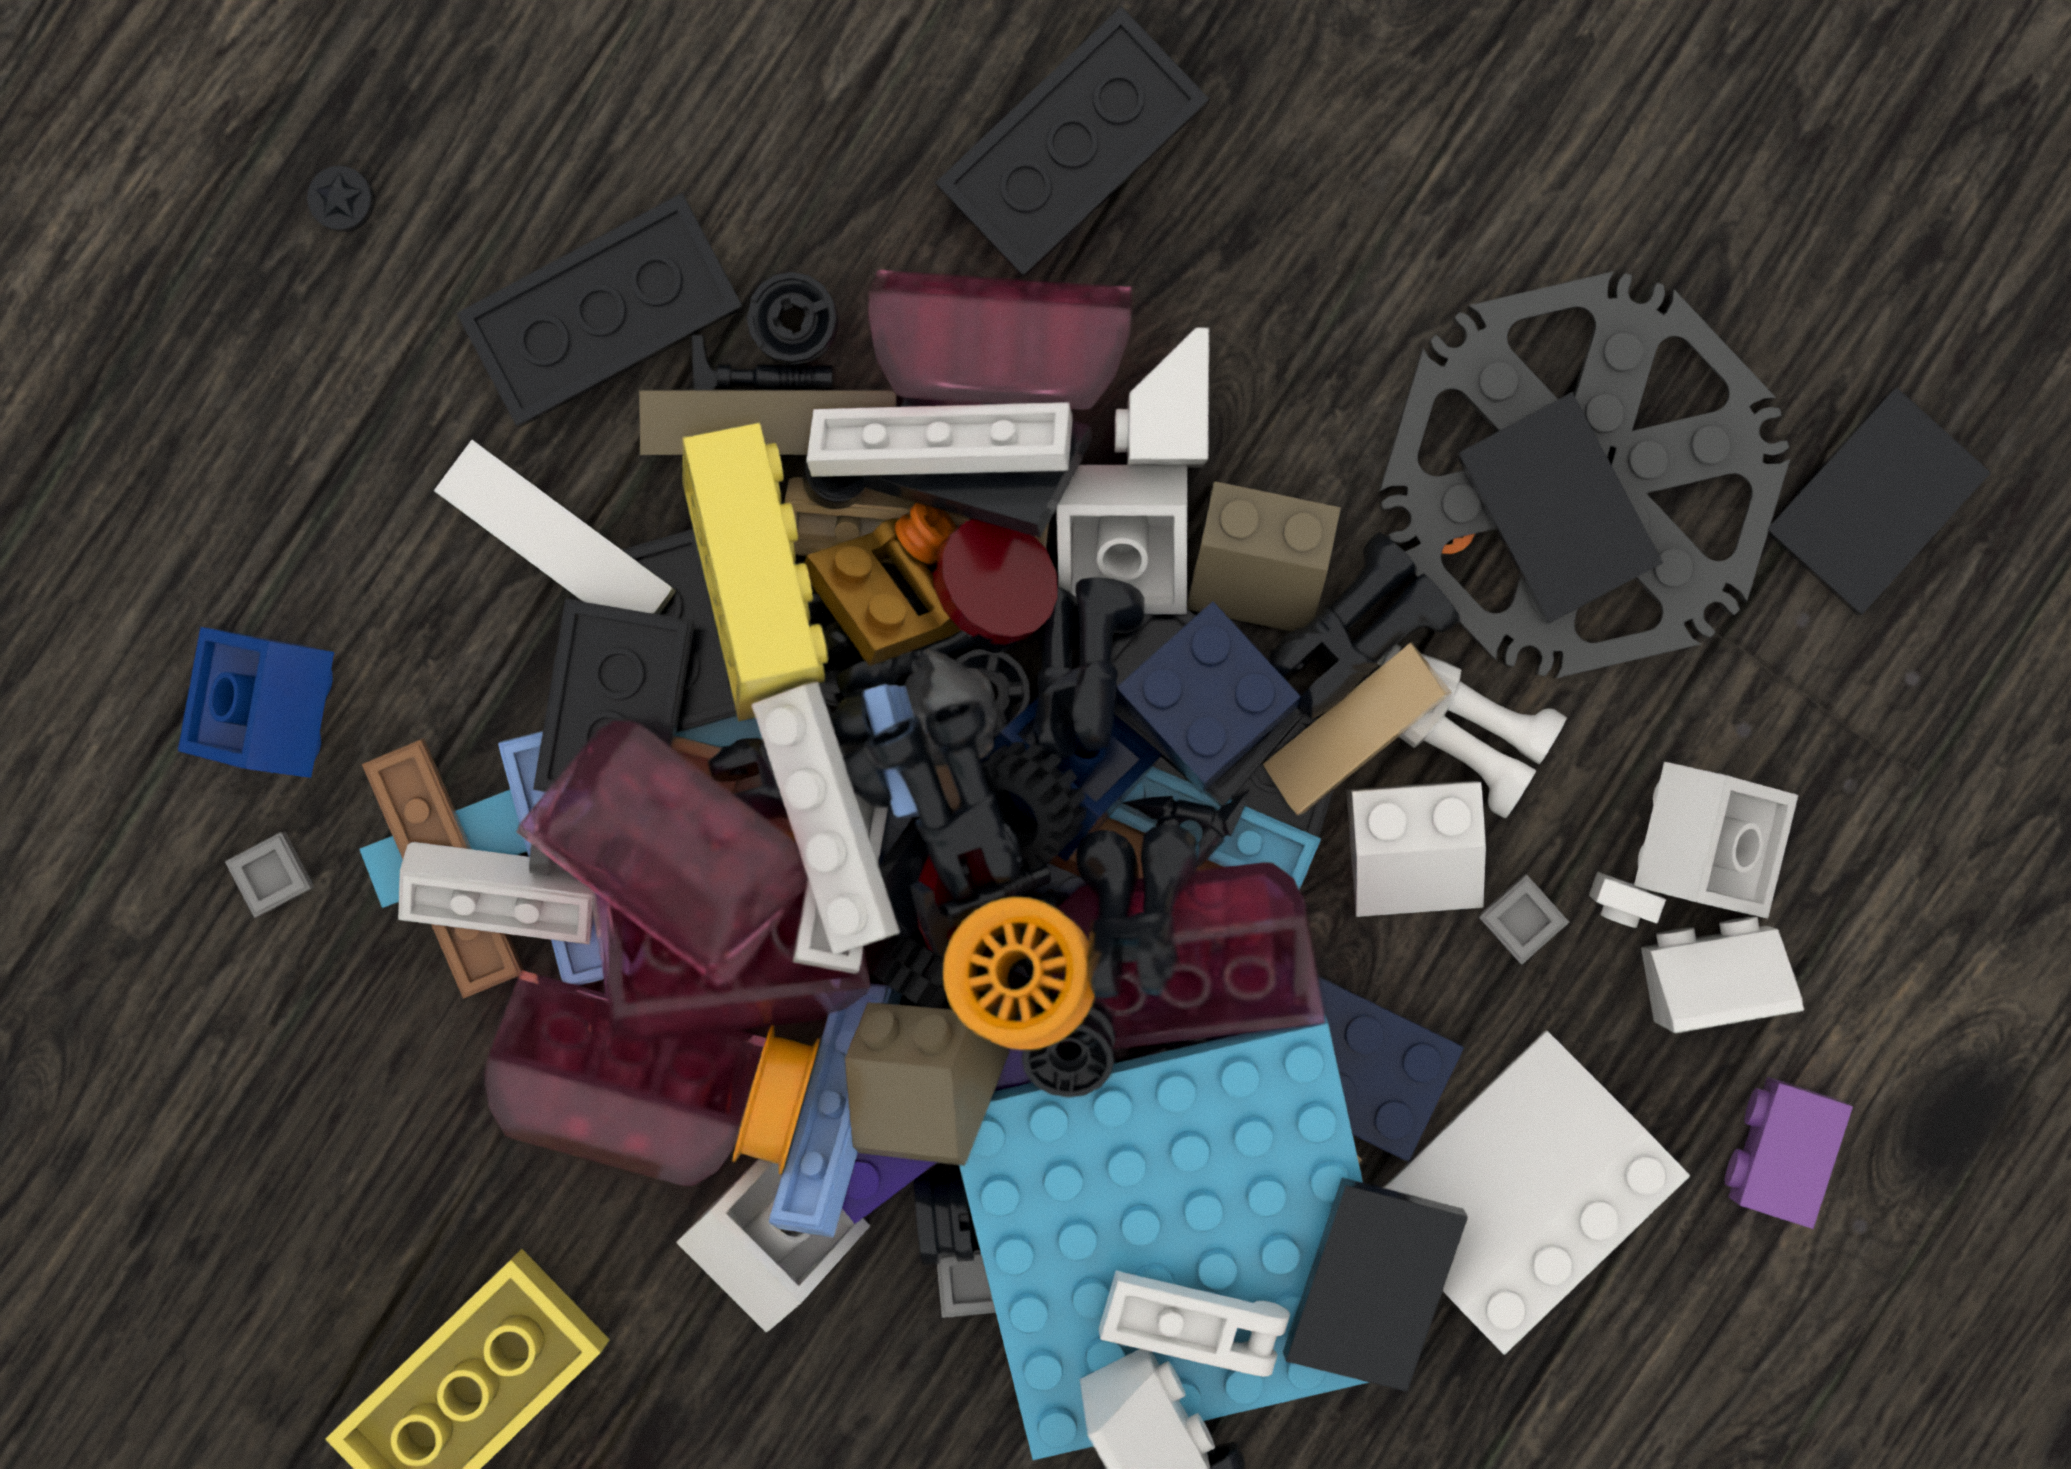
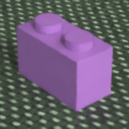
M1767 1077L1763 1090L1759 1088L1754 1089L1746 1108L1744 1122L1746 1125L1751 1126L1744 1150L1735 1149L1728 1163L1725 1175V1185L1731 1187L1728 1197L1740 1206L1813 1229L1853 1106L1839 1099Z

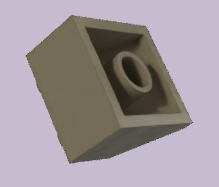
M1214 481L1209 493L1187 599V609L1200 613L1213 601L1232 620L1290 632L1298 628H1304L1316 616L1328 572L1341 507Z
M868 1002L845 1056L853 1148L862 1154L965 1166L1010 1051L1006 1047L995 1044L972 1031L960 1020L954 1010Z

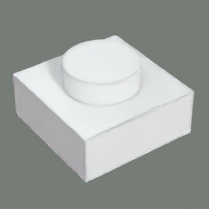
M1597 872L1589 893L1593 900L1603 904L1601 916L1633 928H1637L1640 918L1658 923L1666 901L1657 892L1635 887L1634 884Z

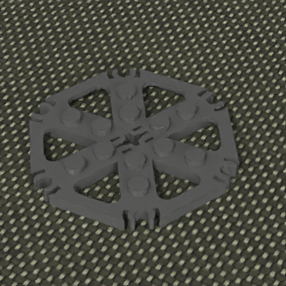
M1614 271L1469 305L1467 309L1477 316L1483 326V329L1479 331L1475 322L1468 315L1459 312L1452 320L1464 334V341L1460 347H1448L1437 335L1428 342L1431 351L1438 358L1446 361L1444 366H1440L1431 360L1424 348L1420 352L1378 491L1380 492L1389 487L1406 488L1405 496L1399 494L1389 496L1379 504L1381 510L1399 507L1407 512L1409 517L1407 527L1403 531L1390 533L1387 537L1396 544L1407 542L1415 537L1418 545L1408 551H1404L1417 567V573L1414 577L1417 579L1424 573L1440 588L1461 618L1458 621L1459 625L1493 661L1497 659V649L1504 636L1508 637L1511 641L1504 649L1503 664L1514 667L1518 652L1523 647L1530 646L1539 655L1535 675L1546 676L1554 662L1553 651H1558L1560 655L1559 667L1553 679L1701 645L1691 637L1686 629L1684 622L1688 620L1691 628L1698 635L1705 638L1713 636L1716 632L1705 621L1704 610L1712 602L1719 604L1729 615H1735L1740 610L1737 601L1730 594L1722 591L1725 585L1734 590L1742 602H1747L1769 531L1768 528L1770 527L1790 459L1778 464L1763 463V456L1778 455L1789 448L1788 441L1765 442L1759 432L1760 426L1765 420L1782 416L1780 408L1767 407L1755 413L1750 408L1753 403L1759 400H1772L1776 397L1675 289L1670 291L1669 304L1664 314H1661L1657 311V308L1664 299V285L1660 283L1654 284L1649 293L1648 301L1638 304L1629 297L1628 288L1631 284L1632 275L1627 273L1623 274L1615 283L1613 298L1611 299L1607 295L1608 284ZM1570 308L1586 310L1592 316L1595 324L1575 387L1574 396L1606 456H1608L1610 447L1615 448L1610 464L1663 561L1657 567L1634 578L1661 607V618L1658 624L1647 631L1597 643L1586 642L1576 633L1574 621L1578 609L1550 624H1546L1520 574L1518 575L1508 609L1501 613L1485 611L1443 566L1441 560L1442 550L1445 544L1454 538L1494 530L1495 527L1465 470L1443 476H1431L1422 470L1418 462V452L1434 400L1444 390H1457L1496 432L1558 400L1512 351L1508 344L1507 336L1510 327L1519 320ZM1669 337L1683 339L1725 383L1728 396L1724 406L1715 412L1632 431L1658 345ZM1728 474H1736L1743 477L1750 486L1751 497L1735 549L1731 556L1723 561H1714L1707 558L1647 493Z

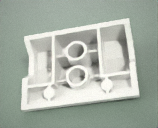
M1545 1030L1382 1188L1456 1206L1465 1210L1468 1219L1443 1292L1505 1355L1686 1181L1690 1175Z

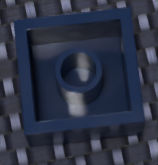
M1212 601L1116 687L1115 699L1202 794L1213 782L1219 779L1297 708L1301 696Z

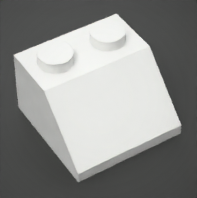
M1195 328L1130 392L1127 409H1116L1114 451L1127 452V465H1187V468H1203L1207 462L1209 328Z
M1079 465L1057 505L1058 587L1069 591L1076 597V583L1081 579L1092 577L1115 579L1129 583L1141 591L1145 598L1144 614H1187V465Z
M1664 762L1660 781L1656 785L1653 794L1654 806L1645 842L1638 855V871L1634 886L1702 904L1768 918L1798 795L1727 775Z
M1459 781L1346 790L1356 917L1483 908L1486 841L1481 782Z
M1745 917L1720 922L1721 933L1696 937L1694 928H1681L1656 934L1658 944L1641 947L1654 1022L1674 1033L1804 1011L1802 997L1779 930L1767 925L1759 926L1758 917Z
M757 1159L676 1243L767 1333L805 1300L866 1232L870 1225L864 1219L854 1224L842 1208L834 1237L783 1230L775 1227L768 1221L782 1175H779L778 1164Z
M1139 1349L1080 1379L1087 1433L1107 1469H1210L1207 1452L1215 1448L1214 1442L1201 1416L1196 1413L1188 1417L1179 1399L1185 1397L1186 1394L1175 1369L1169 1361L1159 1365L1152 1351Z

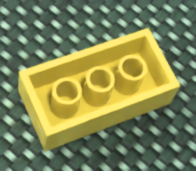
M760 423L683 438L682 485L738 721L756 718L752 707L753 703L804 684L825 682L823 663L828 662L826 644L820 624L809 626L808 623L810 622L808 602L813 601V595L806 564L794 565L796 555L793 542L798 541V532L791 503L780 504L782 501L779 482L783 481L780 454L776 443L765 445Z
M521 1249L367 1397L326 1440L354 1469H481L602 1352L610 1339L533 1259Z

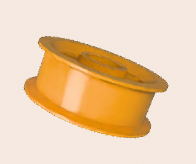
M1020 897L991 902L967 917L956 930L949 943L943 968L944 986L948 1000L956 1015L968 1028L995 1044L1017 1050H1033L1050 1046L1067 1037L1081 1024L1094 1001L1095 995L1091 989L1087 969L1090 942L1083 931L1072 920L1046 903ZM1020 927H1027L1026 932H1025V936H1024V939H1023V942H1022L1021 934H1020V929H1019V928H1020ZM1004 932L1007 940L1006 946H1003L996 938ZM1043 932L1050 933L1051 935L1040 944ZM987 946L995 953L992 959L982 956ZM1059 949H1062L1064 956L1050 959ZM1023 958H1031L1034 964V976L1031 982L1022 989L1011 990L1008 985L1009 969L1016 961ZM977 967L988 969L989 974L976 977ZM1066 971L1065 982L1053 978L1052 974ZM992 989L982 999L980 998L979 991ZM1049 989L1061 992L1055 1003L1047 995ZM1037 1001L1046 1010L1039 1016L1036 1014L1034 1004ZM1002 1003L997 1018L992 1014V1012ZM1019 1005L1023 1021H1015Z
M771 1024L742 1120L732 1162H736L740 1154L778 1164L779 1175H782L821 1038H817L812 1046L775 1036V1028Z

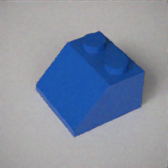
M200 627L178 751L244 769L311 778L314 761L321 747L320 728L326 696L330 692L333 681L331 668L334 652Z

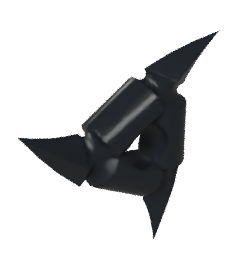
M1250 789L1232 802L1221 806L1218 811L1215 807L1182 799L1174 801L1173 796L1143 798L1123 802V804L1139 810L1151 819H1157L1156 827L1164 824L1180 826V824L1188 820L1199 823L1203 831L1202 838L1198 842V867H1201L1225 841L1224 837L1226 835L1231 837L1244 809ZM1195 872L1183 890L1198 906L1196 891L1197 872Z

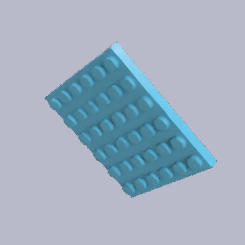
M1325 1015L1114 1063L1111 1075L1099 1089L1084 1096L1067 1098L1052 1095L1038 1088L1033 1083L994 1091L966 1165H959L1033 1460L1094 1446L1087 1433L1080 1379L1139 1350V1348L1100 1340L1099 1325L1116 1271L1252 1303L1256 1301H1269L1284 1307L1290 1313L1285 1334L1277 1336L1273 1347L1278 1356L1270 1376H1255L1152 1352L1159 1365L1169 1361L1175 1369L1186 1394L1179 1401L1188 1417L1198 1413L1203 1421L1369 1383L1286 1362L1283 1355V1350L1341 1179L1343 1177L1363 1183L1329 1025ZM1237 1328L1233 1342L1242 1343L1249 1341L1252 1331Z

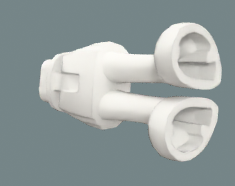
M1396 644L1391 651L1389 650L1377 662L1380 667L1400 652L1401 646ZM1421 654L1452 693L1399 737L1413 748L1422 741H1426L1471 767L1489 786L1488 806L1491 811L1506 819L1527 788L1536 770L1490 747L1456 725L1445 714L1449 710L1498 735L1513 745L1522 755L1538 765L1545 758L1567 717L1555 709L1549 708L1541 710L1536 715L1519 714L1504 708L1460 681L1462 669L1443 660Z

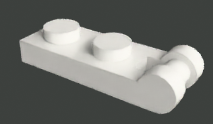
M1116 1271L1099 1325L1100 1340L1265 1377L1272 1375L1278 1356L1273 1347L1277 1336L1285 1334L1290 1313L1284 1307L1269 1301H1256L1252 1303ZM1237 1328L1252 1331L1249 1341L1242 1343L1233 1342Z

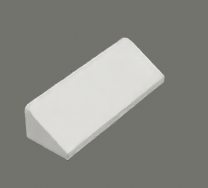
M410 842L407 845L400 868L398 920L590 945L599 869L597 870L594 882L575 880L570 872L557 870L550 876L531 874L529 872L530 857Z

